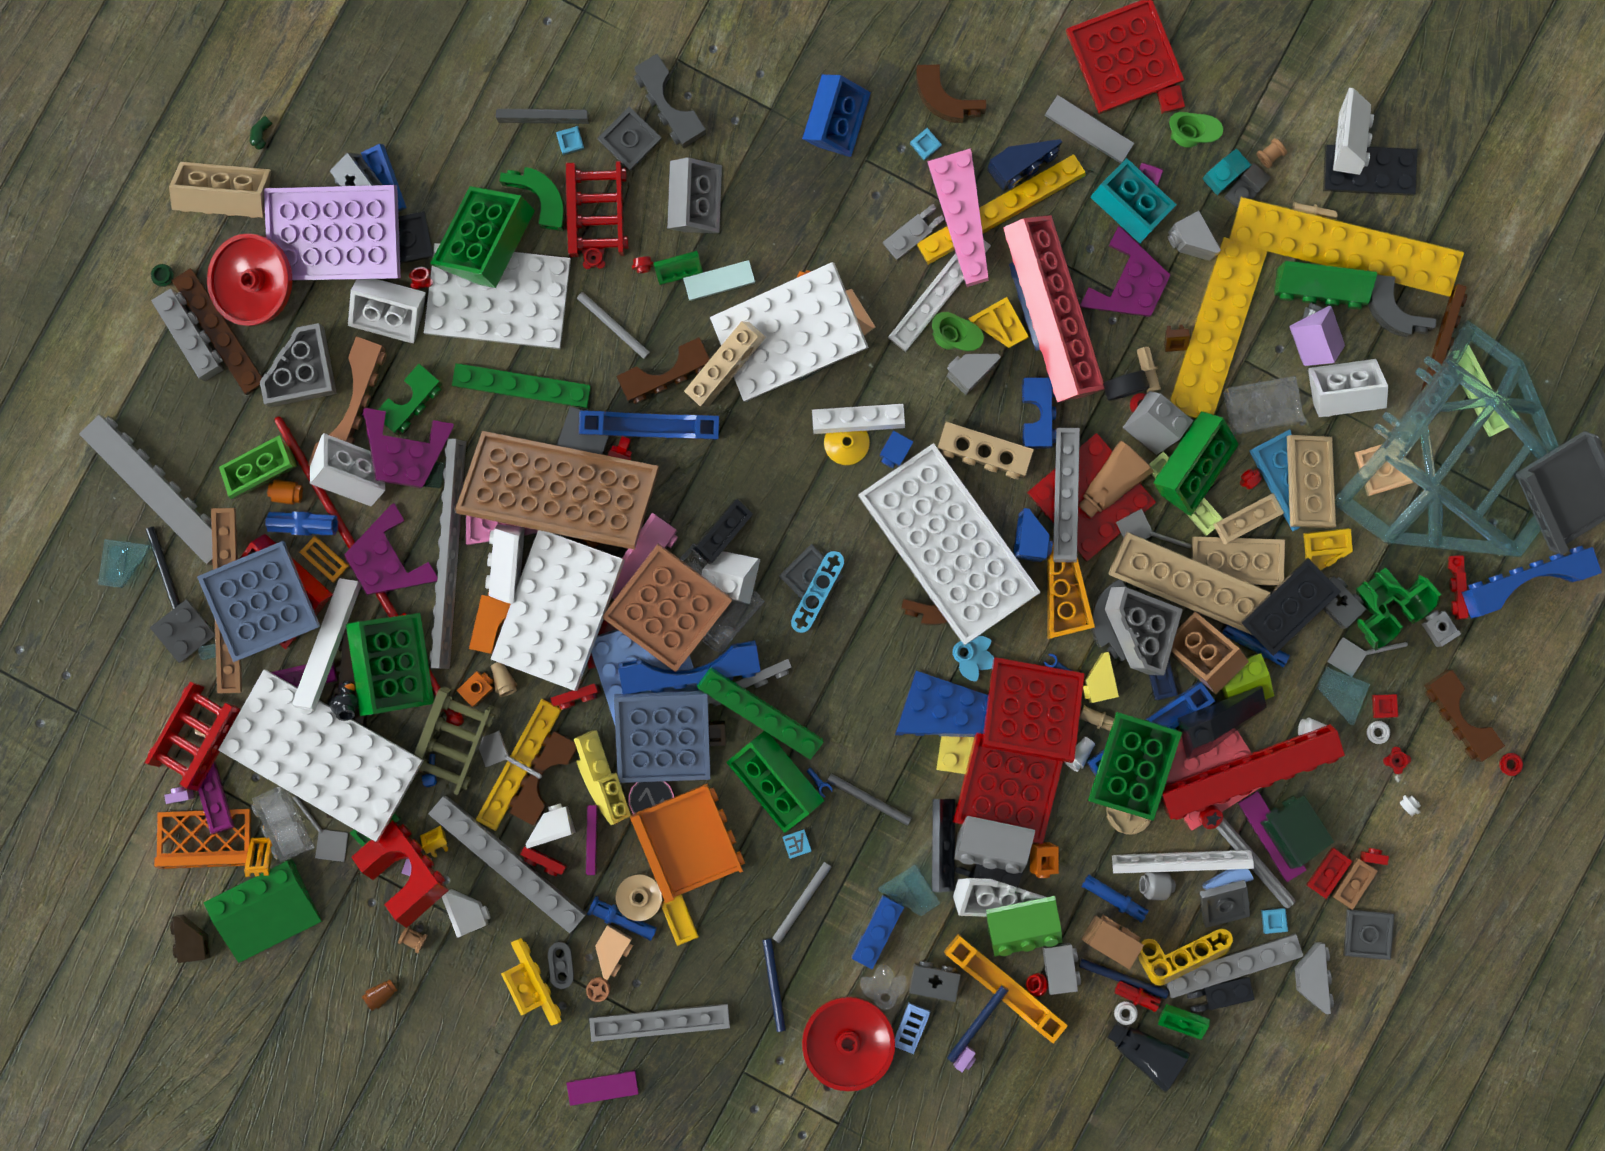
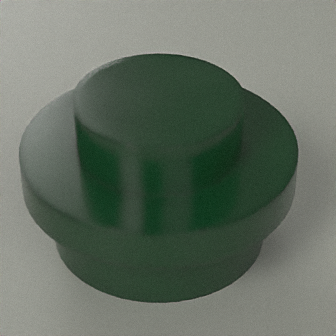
M158 264L151 271V279L157 286L166 287L172 283L174 271L166 264Z

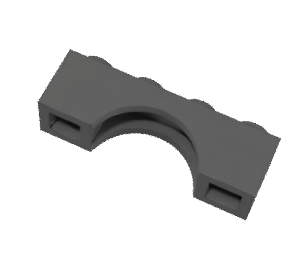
M658 54L653 55L634 67L636 75L633 77L640 88L644 86L648 92L645 95L652 107L657 106L660 111L657 115L664 126L669 125L672 130L669 134L676 145L680 143L684 149L706 135V129L694 110L679 111L672 108L666 102L664 89L670 79V73Z

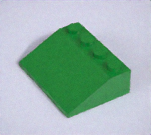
M469 186L430 264L478 285L496 288L535 210L520 195Z
M420 613L346 624L360 716L434 703Z
M1116 712L1088 801L1154 821L1182 732L1155 722Z
M288 860L270 869L269 876H264V873H262L260 876H255L203 902L214 926L238 963L322 922L293 860Z

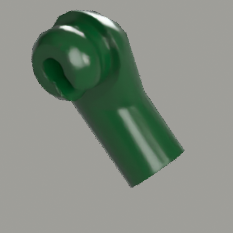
M263 116L250 130L249 142L257 150H261L266 145V141L262 138L263 132L273 124L266 116Z

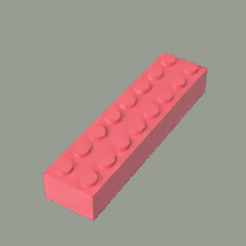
M1052 215L1023 218L1003 227L1057 402L1083 398L1104 390V382Z

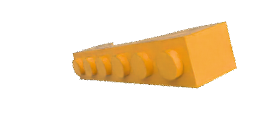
M959 934L944 950V953L992 993L995 994L1001 985L1007 987L1009 991L1002 1001L1053 1044L1067 1028L1068 1025Z

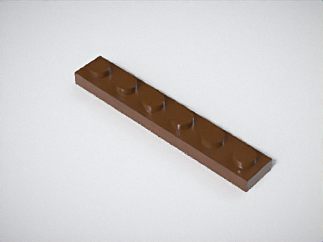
M190 268L172 280L173 284L186 299L188 307L197 317L199 324L208 335L243 392L248 395L259 388L260 380L262 379L261 374L224 317L213 305L210 295L193 269Z
M1457 284L1453 287L1413 414L1415 418L1424 419L1427 415H1431L1433 411V395L1439 391L1441 381L1438 379L1440 373L1444 372L1448 362L1445 356L1447 350H1450L1454 343L1452 333L1454 328L1457 329L1460 323L1461 316L1458 315L1460 307H1464L1468 295L1465 294L1466 286Z

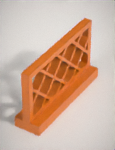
M251 809L230 810L232 819L236 815H245V824L239 830L235 827L232 828L236 833L227 842L217 833L211 835L204 843L195 835L204 825L209 829L206 818L203 820L200 817L205 816L204 811L158 812L157 857L154 858V867L159 869L245 866L251 839ZM196 816L201 823L191 831L184 823L190 817ZM173 817L178 824L168 832L164 828V818ZM182 826L189 835L180 844L172 835ZM216 836L224 845L218 851L212 852L207 845ZM238 836L245 841L244 850L235 851L230 846ZM193 837L201 846L195 852H188L183 846ZM171 838L178 847L172 853H163V844Z

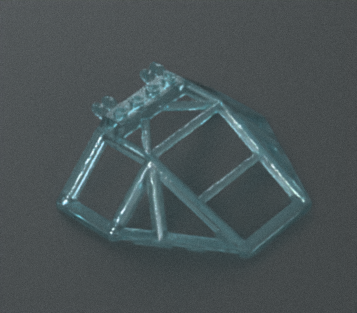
M1467 320L1460 329L1442 365L1429 356L1425 358L1424 362L1426 365L1436 371L1433 377L1424 369L1418 368L1416 370L1417 376L1428 384L1402 419L1399 421L1390 413H1384L1382 417L1386 422L1395 427L1393 431L1390 432L1383 425H1375L1374 430L1386 438V440L1337 494L1335 506L1388 544L1521 557L1541 530L1535 516H1532L1514 542L1483 518V516L1530 452L1537 459H1540L1559 447L1524 362ZM1470 341L1508 368L1497 392L1458 365ZM1517 382L1524 399L1510 398ZM1459 384L1478 397L1476 399L1446 403ZM1485 407L1435 473L1428 426L1437 413ZM1495 410L1525 445L1475 511L1444 487L1441 481ZM1516 412L1532 415L1542 441ZM1419 438H1421L1426 472L1405 457ZM1386 461L1424 489L1390 527L1353 500L1354 496ZM1443 504L1488 540L1442 536ZM1428 507V535L1404 533Z

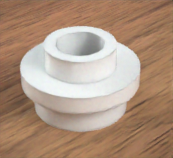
M1382 721L1372 722L1367 728V737L1375 744L1385 743L1390 737V729ZM1377 728H1379L1382 732L1379 737L1375 736L1374 731Z
M1404 795L1400 804L1408 814L1413 816L1421 813L1418 809L1421 806L1420 803L1413 796L1408 797Z
M1126 1001L1119 1003L1114 1010L1115 1019L1122 1025L1132 1024L1138 1015L1136 1007ZM1128 1009L1130 1012L1129 1016L1123 1017L1122 1011Z

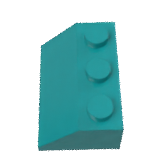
M1127 158L1100 184L1090 197L1138 243H1141L1177 205Z

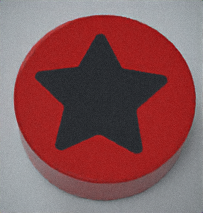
M1210 805L1208 809L1201 811L1199 814V821L1206 829L1216 828L1223 820V813L1215 805Z

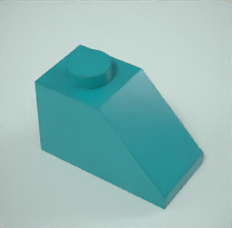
M1236 148L1208 171L1202 179L1218 196L1243 174L1251 164Z

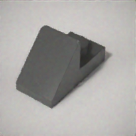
M1253 163L1224 198L1238 208L1241 196L1253 199L1271 177Z

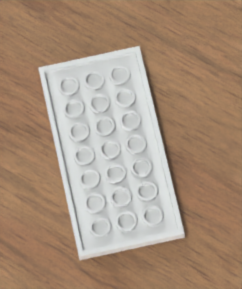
M934 443L858 494V497L964 646L1040 594L1037 586Z
M263 670L218 750L368 838L378 842L424 760L353 719L348 721L338 720L336 714L331 711L330 706L320 700L315 711L294 707L292 703L298 688L268 670Z

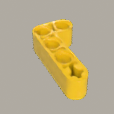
M1218 929L1167 955L1164 954L1157 941L1146 939L1141 942L1144 946L1138 958L1151 982L1161 986L1226 955L1231 948L1233 937L1228 930ZM1218 939L1221 942L1225 941V945H1223L1222 943L1217 944ZM1146 948H1150L1155 952V954L1153 956H1147L1144 954L1143 950ZM1202 948L1207 952V955L1199 956L1195 950ZM1182 958L1187 964L1179 966L1175 963V960ZM1162 968L1165 970L1166 975L1158 976L1154 970Z

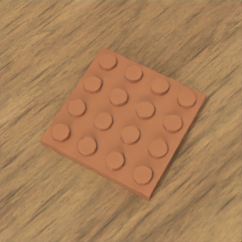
M658 543L609 605L603 615V619L676 672L732 602V598Z

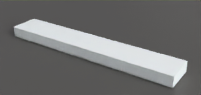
M983 239L986 253L991 245ZM956 253L888 336V339L906 352L963 282L964 277Z
M339 578L292 703L296 708L315 711L346 624L361 588V584L358 581Z
M1252 851L1112 855L1113 873L1254 869Z

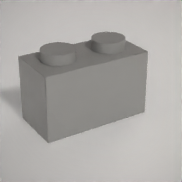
M1070 943L1057 944L1053 947L1043 946L1048 993L1053 995L1077 992V985H1081L1080 973L1075 971L1074 962H1078L1077 949L1072 948Z

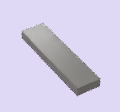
M1058 95L1045 114L1046 117L1120 164L1134 145L1127 138Z

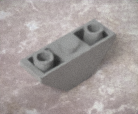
M1315 942L1295 966L1296 989L1325 1014H1331L1330 1008H1333L1334 1001L1333 995L1329 994L1328 984L1332 983L1330 970H1327L1326 961L1330 960L1329 949L1325 947L1324 943Z

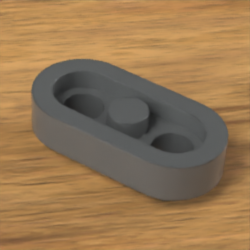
M556 942L548 950L550 980L556 988L564 989L569 987L574 980L572 950L567 943ZM558 949L564 951L563 957L557 956L556 951ZM560 972L566 973V980L559 979Z

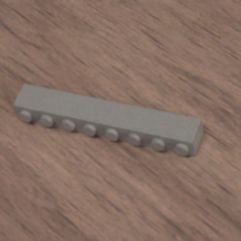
M98 415L79 433L80 436L207 565H213L211 519L206 514L200 515L195 510L198 506L189 497L185 499L180 494L182 490L173 481L169 483L163 477L166 473L158 465L153 467L147 461L150 457L141 448L137 450L132 445L134 441L125 432L121 434L116 429L118 424L111 417L107 416L105 418Z
M447 795L443 796L428 813L568 933H571L586 916L587 913L527 862L523 861L520 856Z

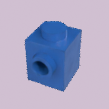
M893 430L879 457L883 458L881 462L890 468H894V466L899 467L911 448L913 441Z

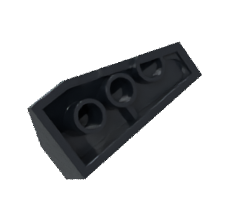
M1258 686L1177 718L1180 732H1182L1181 736L1186 758L1189 760L1211 751L1267 708L1263 687Z

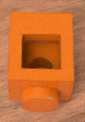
M1043 842V844L1032 843L1030 850V872L1035 874L1037 878H1050V874H1059V846L1050 842Z

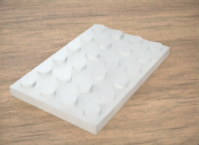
M434 243L433 255H435L440 244ZM514 252L496 288L478 285L432 266L430 279L433 280V285L429 287L424 334L561 349L571 259Z
M833 262L710 317L721 345L741 321L750 322L766 336L734 376L742 399L745 402L869 348Z
M538 530L514 594V603L510 605L491 660L577 691L603 622V615L608 608L625 560L553 533Z

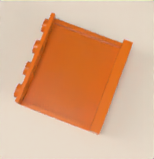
M708 783L630 816L665 903L673 901L674 897L734 872H743L742 865L745 864L741 852L735 851L733 846L736 843L732 830L727 831L724 824L727 822L726 815L723 809L718 810L715 803L719 800L714 787L709 788Z

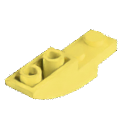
M597 730L574 738L580 759L576 761L593 800L610 825L630 817L631 814L617 773H611Z

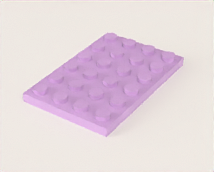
M397 185L264 188L266 237L277 243L286 254L292 270V280L401 278Z

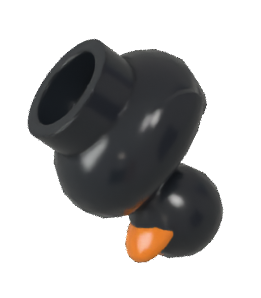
M351 681L341 682L339 685L340 694L335 696L329 703L331 711L341 721L353 719L358 708V699L353 694L356 686Z

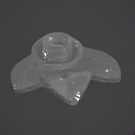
M884 963L878 966L873 978L861 977L860 981L864 995L874 999L876 1006L882 1010L893 1008L897 1002V997L902 995L907 987L906 977L902 975L894 977L891 968ZM888 994L890 999L887 1002H883L881 996Z

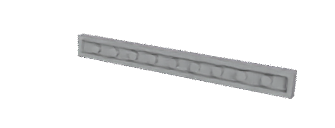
M448 439L445 447L446 468L443 471L445 483L444 491L442 492L443 511L440 516L441 536L438 540L440 552L436 565L438 579L435 584L436 604L433 608L435 620L431 633L433 647L430 653L431 668L450 669L461 522V514H457L455 508L463 488L466 441L458 439Z

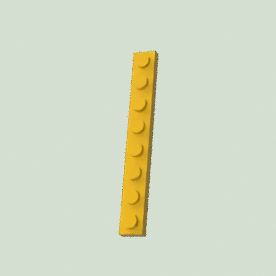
M1071 155L981 206L979 211L982 234L1086 176L1085 170L1075 155ZM947 226L917 243V248L928 265L955 250Z

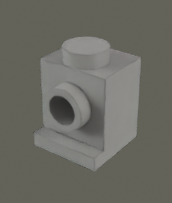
M1438 610L1431 612L1425 617L1427 620L1422 623V626L1436 647L1444 646L1461 635L1445 611L1438 612ZM1441 622L1445 626V629L1443 631H1440L1438 628V625Z

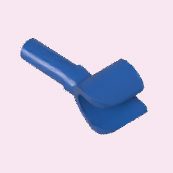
M1048 654L1055 659V663L1048 665L1044 662L1045 666L1072 671L1058 662L1054 654Z
M430 754V764L435 765V754ZM430 773L422 775L423 785L425 787L436 785L437 777Z
M812 768L807 770V773L818 786V792L822 797H825L821 792L822 787L828 786L832 791L830 784L823 782Z

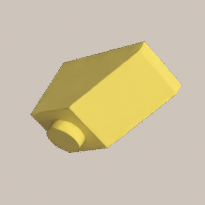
M1109 652L1101 653L1084 680L1083 695L1085 699H1089V703L1119 697Z

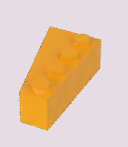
M1054 542L1051 555L1047 556V639L1095 628L1078 558L1077 562H1054Z

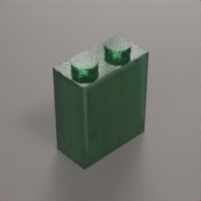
M1304 795L1288 797L1282 802L1283 806L1281 808H1273L1265 814L1267 818L1260 822L1290 869L1303 866L1334 843V840Z

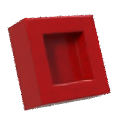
M1180 85L1164 88L1157 92L1162 114L1185 108Z
M1397 694L1372 695L1373 718L1398 717Z
M1369 848L1368 852L1361 851L1360 860L1388 865L1389 856L1382 855L1383 850Z

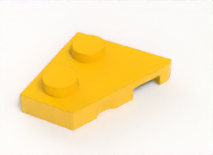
M1008 297L968 318L970 322L1008 348L1029 338Z
M1350 528L1303 533L1305 558H1309L1320 570L1331 566L1341 557L1344 558L1353 552Z

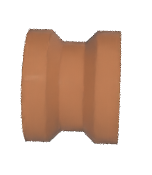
M602 977L592 979L586 988L588 998L594 1002L605 1000L611 990L610 984Z

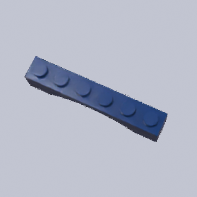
M579 411V435L718 439L719 416Z
M1583 545L1569 549L1570 554L1564 556L1559 553L1549 556L1550 561L1544 563L1543 559L1529 564L1530 568L1523 570V567H1518L1510 570L1509 576L1503 577L1502 574L1490 577L1489 583L1483 584L1482 581L1468 585L1469 590L1463 591L1462 595L1470 617L1483 616L1501 609L1506 599L1516 588L1534 577L1550 576L1569 582H1576L1601 574L1602 571L1593 547L1584 549Z
M755 640L732 644L714 661L689 670H677L675 672L651 665L641 659L618 663L623 695L642 693L651 690V693H658L664 691V688L667 687L682 689L691 683L698 685L710 667L730 680L734 676L742 675L743 678H749L761 672Z
M1197 682L1145 720L1176 728L1179 726L1177 718L1207 707L1215 702V700L1203 683ZM1104 749L1086 762L1095 776Z

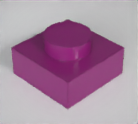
M1142 162L1139 170L1158 187L1164 170Z

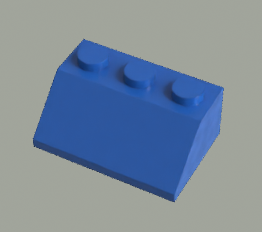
M822 75L802 139L818 148L851 157L871 92L841 75Z
M1024 508L1018 514L1013 554L1019 560L1041 562L1051 555L1053 541H1049L1048 532L1030 509Z

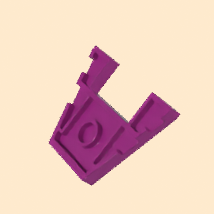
M1118 226L1109 247L1129 256L1111 297L1088 288L1080 308L1150 317L1170 274Z
M365 408L363 414L366 420L375 480L422 488L454 424L433 420L429 443L383 435L386 411Z
M394 503L382 513L344 554L366 595L415 587L427 583H436L438 579L429 562L407 573L384 533L404 522Z

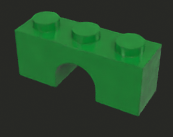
M420 364L404 380L412 388V399L405 405H398L388 398L378 409L386 411L384 425L396 435L400 432L402 434L405 433L411 426L410 421L415 415L417 417L420 416L427 407L425 405L430 398H436L442 390L440 388L442 383Z

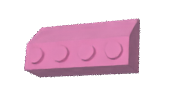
M653 513L641 529L635 550L628 549L622 557L625 562L612 594L613 599L616 598L658 543L665 549L667 547L672 548L678 539V536H676L678 531Z

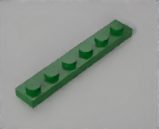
M455 363L452 386L457 388L586 409L588 408L591 385Z
M711 667L697 685L699 690L810 760L824 743L823 738Z

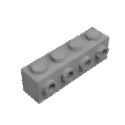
M170 288L151 300L198 378L207 381L224 370L220 363L223 361L221 356L210 347L209 343L211 341L208 335L197 326L199 321L192 311L189 312L185 304H187V301L181 292L177 293Z

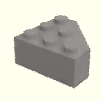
M321 324L297 327L286 346L281 349L273 361V365L267 374H264L260 380L263 401L268 407L337 394L325 329Z
M1111 587L1105 611L1130 668L1148 675H1164L1183 609L1127 587Z

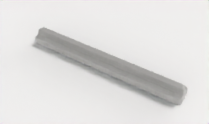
M1223 817L1221 824L1216 829L1236 851H1252L1254 869L1252 870L1285 908L1291 907L1296 902L1292 895Z

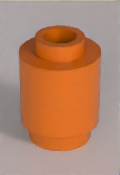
M275 479L273 483H269L267 495L271 497L272 502L294 505L295 503H301L303 486L298 485L297 482Z

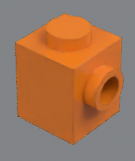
M476 671L456 691L472 707H476L495 689L492 685L494 681L486 672L481 674Z

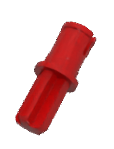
M1119 981L1115 987V994L1132 1001L1133 1005L1139 1004L1153 1012H1156L1159 1008L1155 1004H1160L1161 999L1144 992L1142 988L1137 989L1122 981Z

